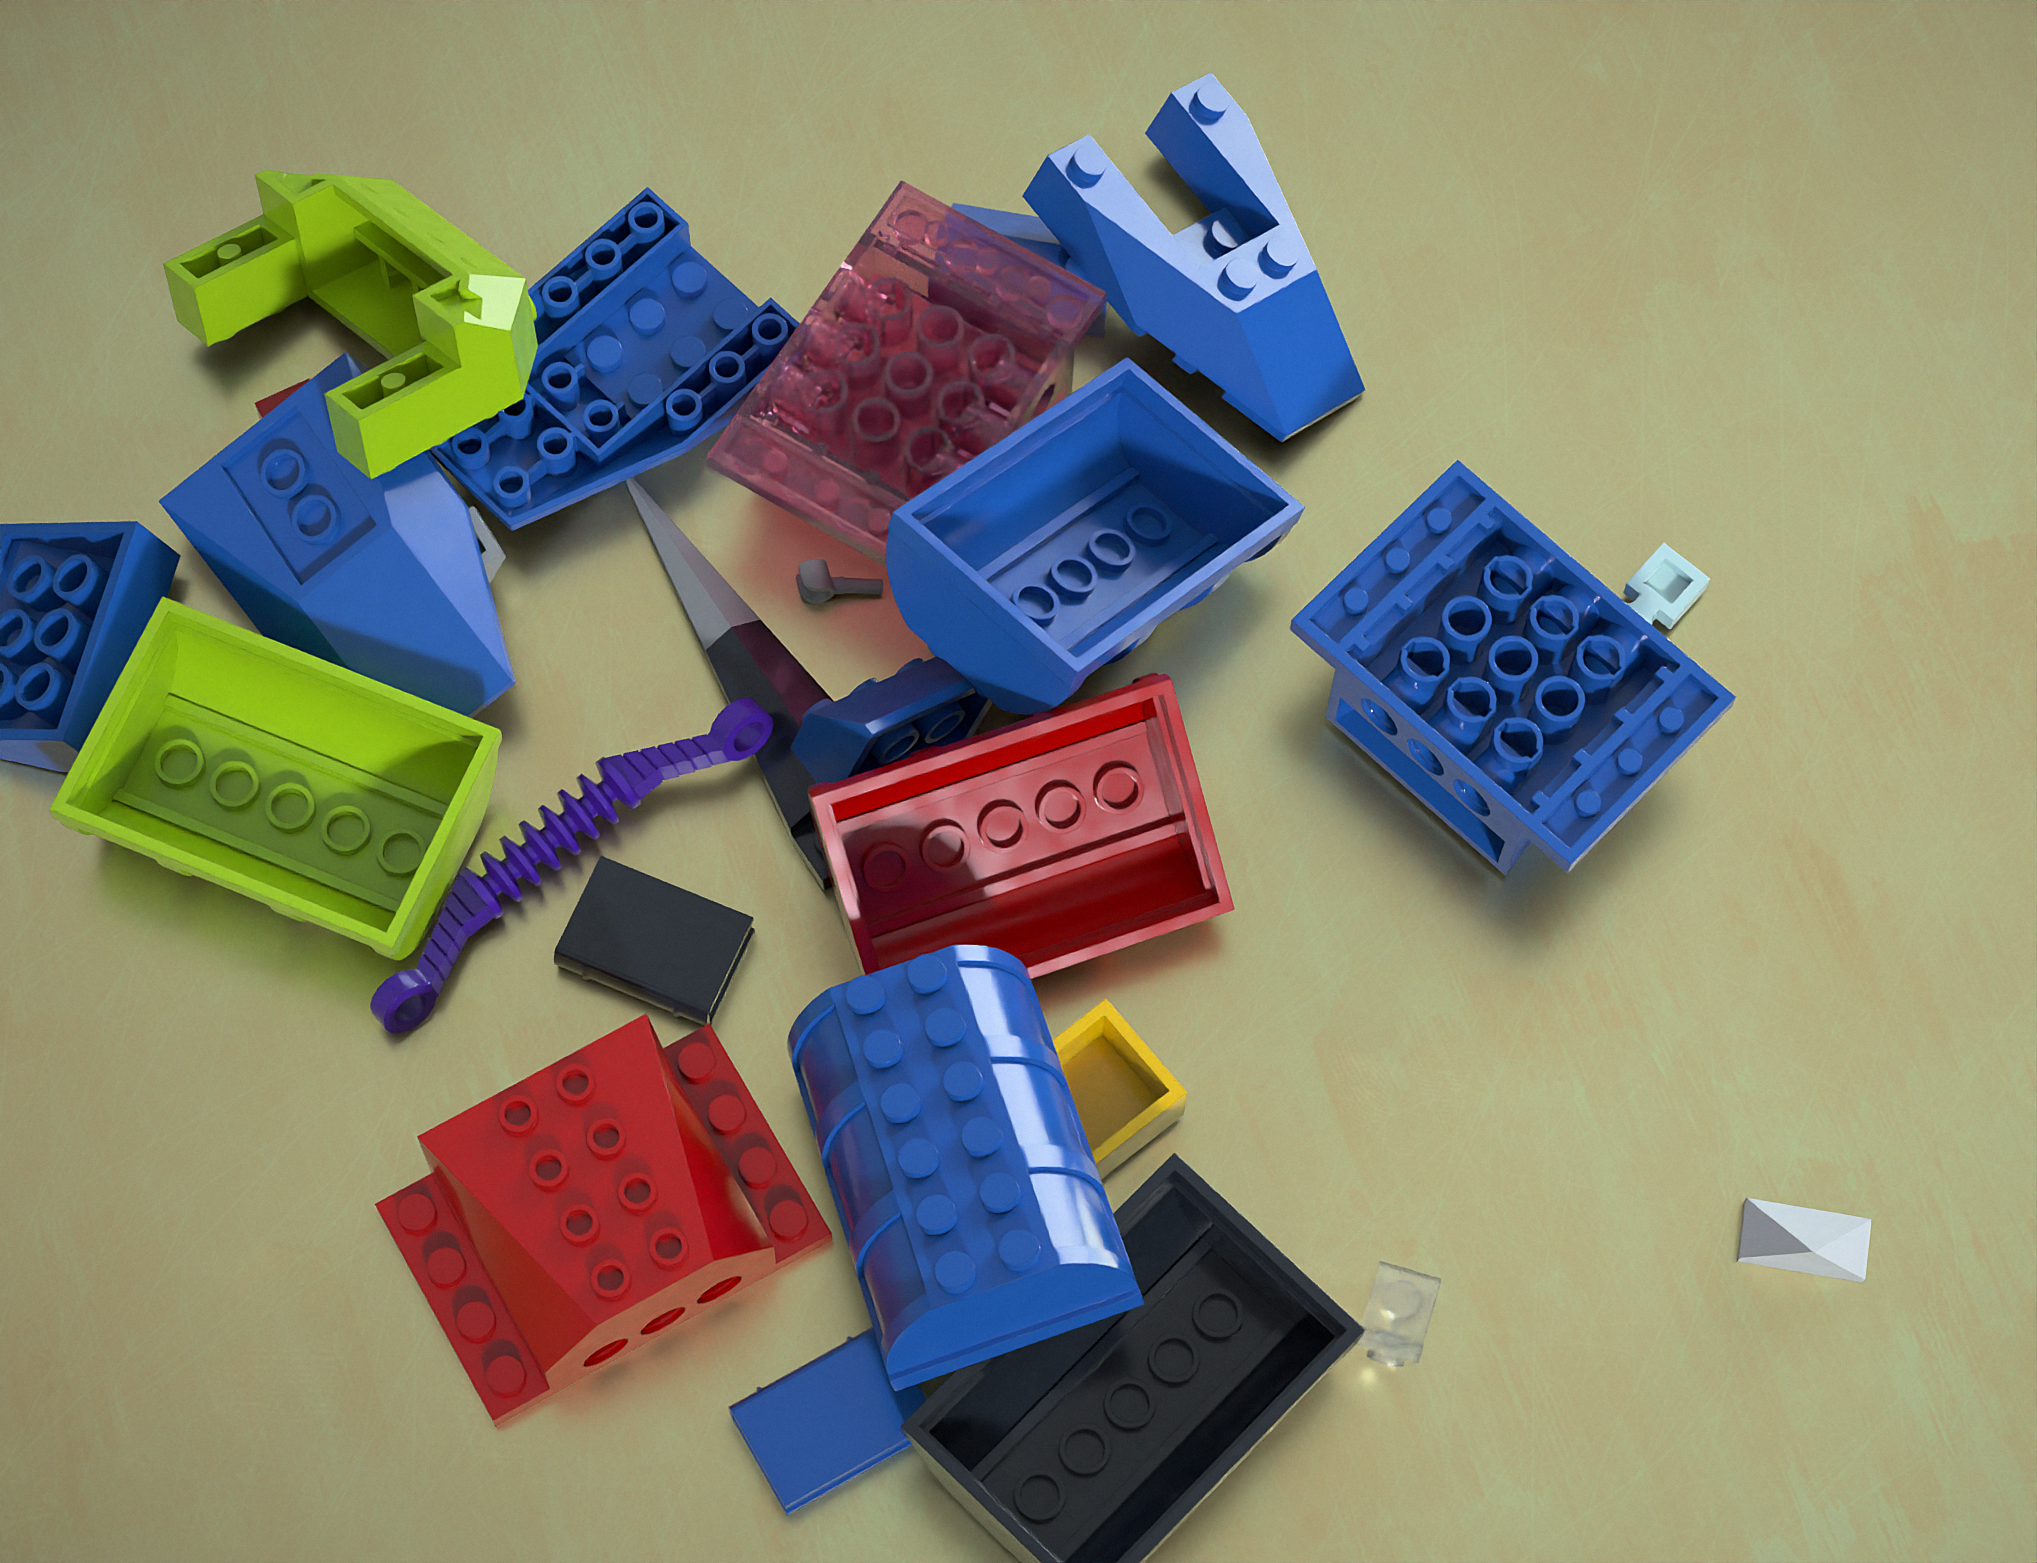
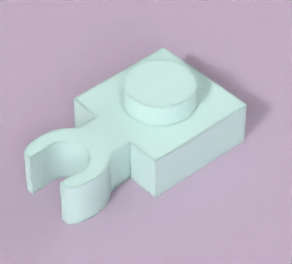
M1663 543L1626 583L1623 593L1634 601L1627 604L1651 625L1657 619L1668 629H1671L1707 589L1710 578Z

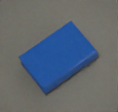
M872 1326L853 1338L848 1336L844 1343L765 1387H756V1392L730 1405L728 1410L786 1516L912 1446V1443L901 1433L900 1426L927 1399L918 1384L894 1391Z

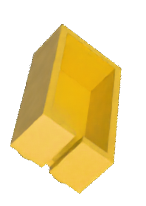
M1104 999L1052 1040L1101 1180L1184 1115L1188 1092L1107 999Z

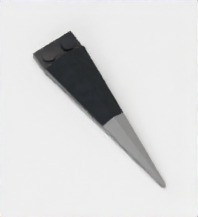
M629 478L626 480L628 492L675 587L728 703L731 704L745 697L753 698L773 718L774 726L770 737L753 754V757L793 846L822 889L826 891L832 887V883L813 824L807 793L808 787L817 783L790 747L803 725L801 723L803 714L811 706L823 699H830L832 702L834 700L634 478Z

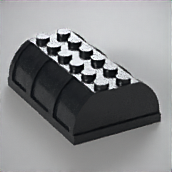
M1175 1152L1113 1213L1145 1305L958 1369L900 1426L901 1433L912 1443L922 1460L947 1491L1021 1563H1144L1254 1448L1281 1423L1285 1416L1315 1385L1344 1358L1365 1333V1329Z

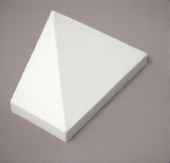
M1746 1198L1743 1205L1737 1261L1863 1283L1866 1276L1871 1219Z

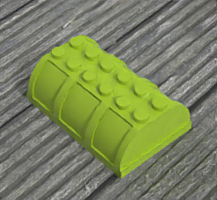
M162 596L49 811L54 819L59 820L68 829L83 835H96L153 858L162 867L185 876H198L267 904L276 913L296 921L312 922L373 947L376 953L399 961L409 956L429 932L481 826L494 783L498 747L503 738L500 729Z

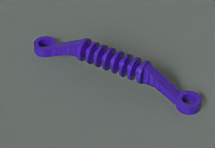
M745 697L732 702L717 715L708 735L704 734L692 737V739L678 740L674 744L672 742L661 744L657 748L655 746L644 748L640 752L638 750L627 752L623 756L619 754L606 758L601 757L595 762L602 780L597 784L581 773L576 778L583 795L581 798L577 799L561 789L557 793L563 809L561 814H557L545 805H541L538 808L544 825L541 830L525 820L518 824L525 843L520 846L504 835L499 841L505 854V859L500 861L484 851L480 854V858L486 871L485 875L481 877L466 866L458 872L459 876L452 888L453 892H450L445 903L446 907L442 909L438 919L439 923H436L433 929L432 939L428 940L423 951L425 954L421 955L416 967L417 969L404 970L386 979L377 988L371 999L370 1009L372 1014L390 1033L400 1034L421 1024L434 1008L444 982L448 979L453 965L455 966L469 936L471 937L480 930L481 926L483 927L493 918L497 920L504 914L497 895L503 892L517 902L522 900L523 896L517 879L523 877L537 887L543 883L536 866L538 862L541 861L555 871H558L562 867L555 850L558 846L563 847L576 856L581 852L575 837V833L578 830L593 840L600 837L594 817L599 815L613 825L620 821L613 805L614 801L619 800L631 809H635L641 804L640 800L649 794L650 790H654L663 782L662 780L679 777L678 775L712 767L711 765L740 761L752 756L770 737L774 726L773 718L753 698Z

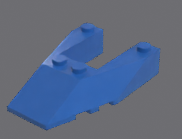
M1212 73L1171 92L1145 132L1151 142L1211 213V215L1174 235H1171L1090 134L1047 155L1022 197L1131 331L1139 337L1149 333L1176 354L1172 359L1174 363L1189 374L1200 371L1226 391L1221 398L1281 442L1357 399L1364 393L1365 387L1319 273L1248 116Z

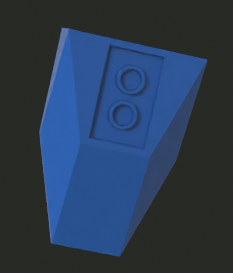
M647 187L528 289V294L537 312V318L533 322L538 348L523 399L499 411L493 417L478 422L450 437L444 443L433 446L428 450L438 463L513 531L685 454L814 367L812 334L771 297L760 307L750 300L691 246L688 223Z
M345 352L158 502L262 636L473 718L514 686L516 680L469 508L429 450L401 463L395 469L373 479L368 478L337 452L324 393L371 370Z

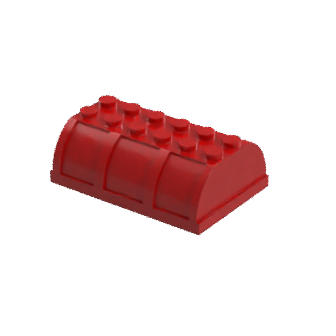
M1151 673L1135 678L1131 685L1062 708L1055 707L1047 712L1032 713L1027 715L1025 720L941 748L933 745L910 753L907 759L832 784L829 781H824L808 787L807 793L813 824L845 930L862 976L949 946L979 945L996 948L1015 956L1028 969L1030 978L1033 979L1235 910L1173 682L1165 673L1161 675Z

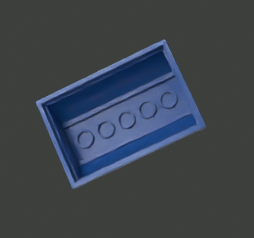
M1126 357L895 510L887 526L889 530L886 545L887 573L894 599L909 629L928 645L929 650L938 658L947 661L972 683L974 690L979 695L990 699L1000 709L1016 714L1029 715L1037 712H1047L1057 707L1073 695L1082 685L1085 678L1101 666L1124 658L1143 644L1152 634L1155 627L1178 610L1198 604L1217 590L1227 580L1232 570L1244 562L1252 561L1265 555L1280 544L1290 533L1293 526L1298 523L1305 506L1132 360Z
M953 945L828 988L803 1009L789 1032L787 1050L887 1374L894 1391L1145 1305L1028 969L1019 959L1005 951L992 947Z

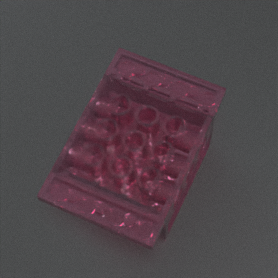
M901 180L707 454L708 467L887 567L886 545L889 533L887 526L895 510L1072 394L1074 351L1106 304V292Z

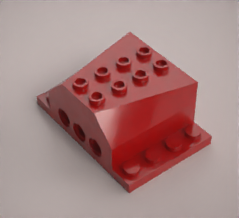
M647 1013L417 1136L431 1174L375 1203L377 1211L495 1427L832 1240V1232L710 1023L663 1048Z

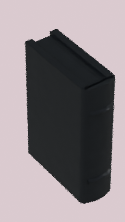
M600 856L555 948L554 964L582 975L584 980L592 979L673 1012L674 1017L682 1016L704 1026L709 1023L712 1025L755 933V929L751 927L754 918Z

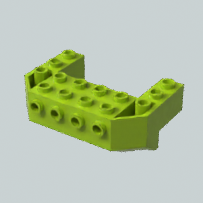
M272 170L261 171L255 174V179L263 210L262 215L163 263L177 321L207 346L229 339L236 332L268 316L276 315L287 306L309 296L389 359L377 367L324 393L337 452L370 479L395 469L401 463L433 446L444 443L450 437L478 422L493 417L499 411L522 400L538 348L533 322L537 318V312L528 294L526 278L392 179L313 173V175L291 174Z

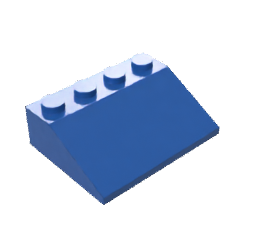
M138 521L0 524V759L60 772L70 771L162 596L167 598L181 557L180 554Z

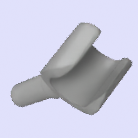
M811 559L802 562L798 567L800 574L796 575L800 594L810 604L825 602L832 598L834 594H882L883 591L882 579L844 578V576L831 578L827 562L823 559Z

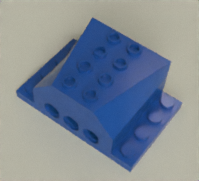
M1459 460L1452 464L1291 620L1290 630L1335 669L1325 717L1504 875L1509 872L1531 842L1565 872L1569 873L1733 706L1736 696Z

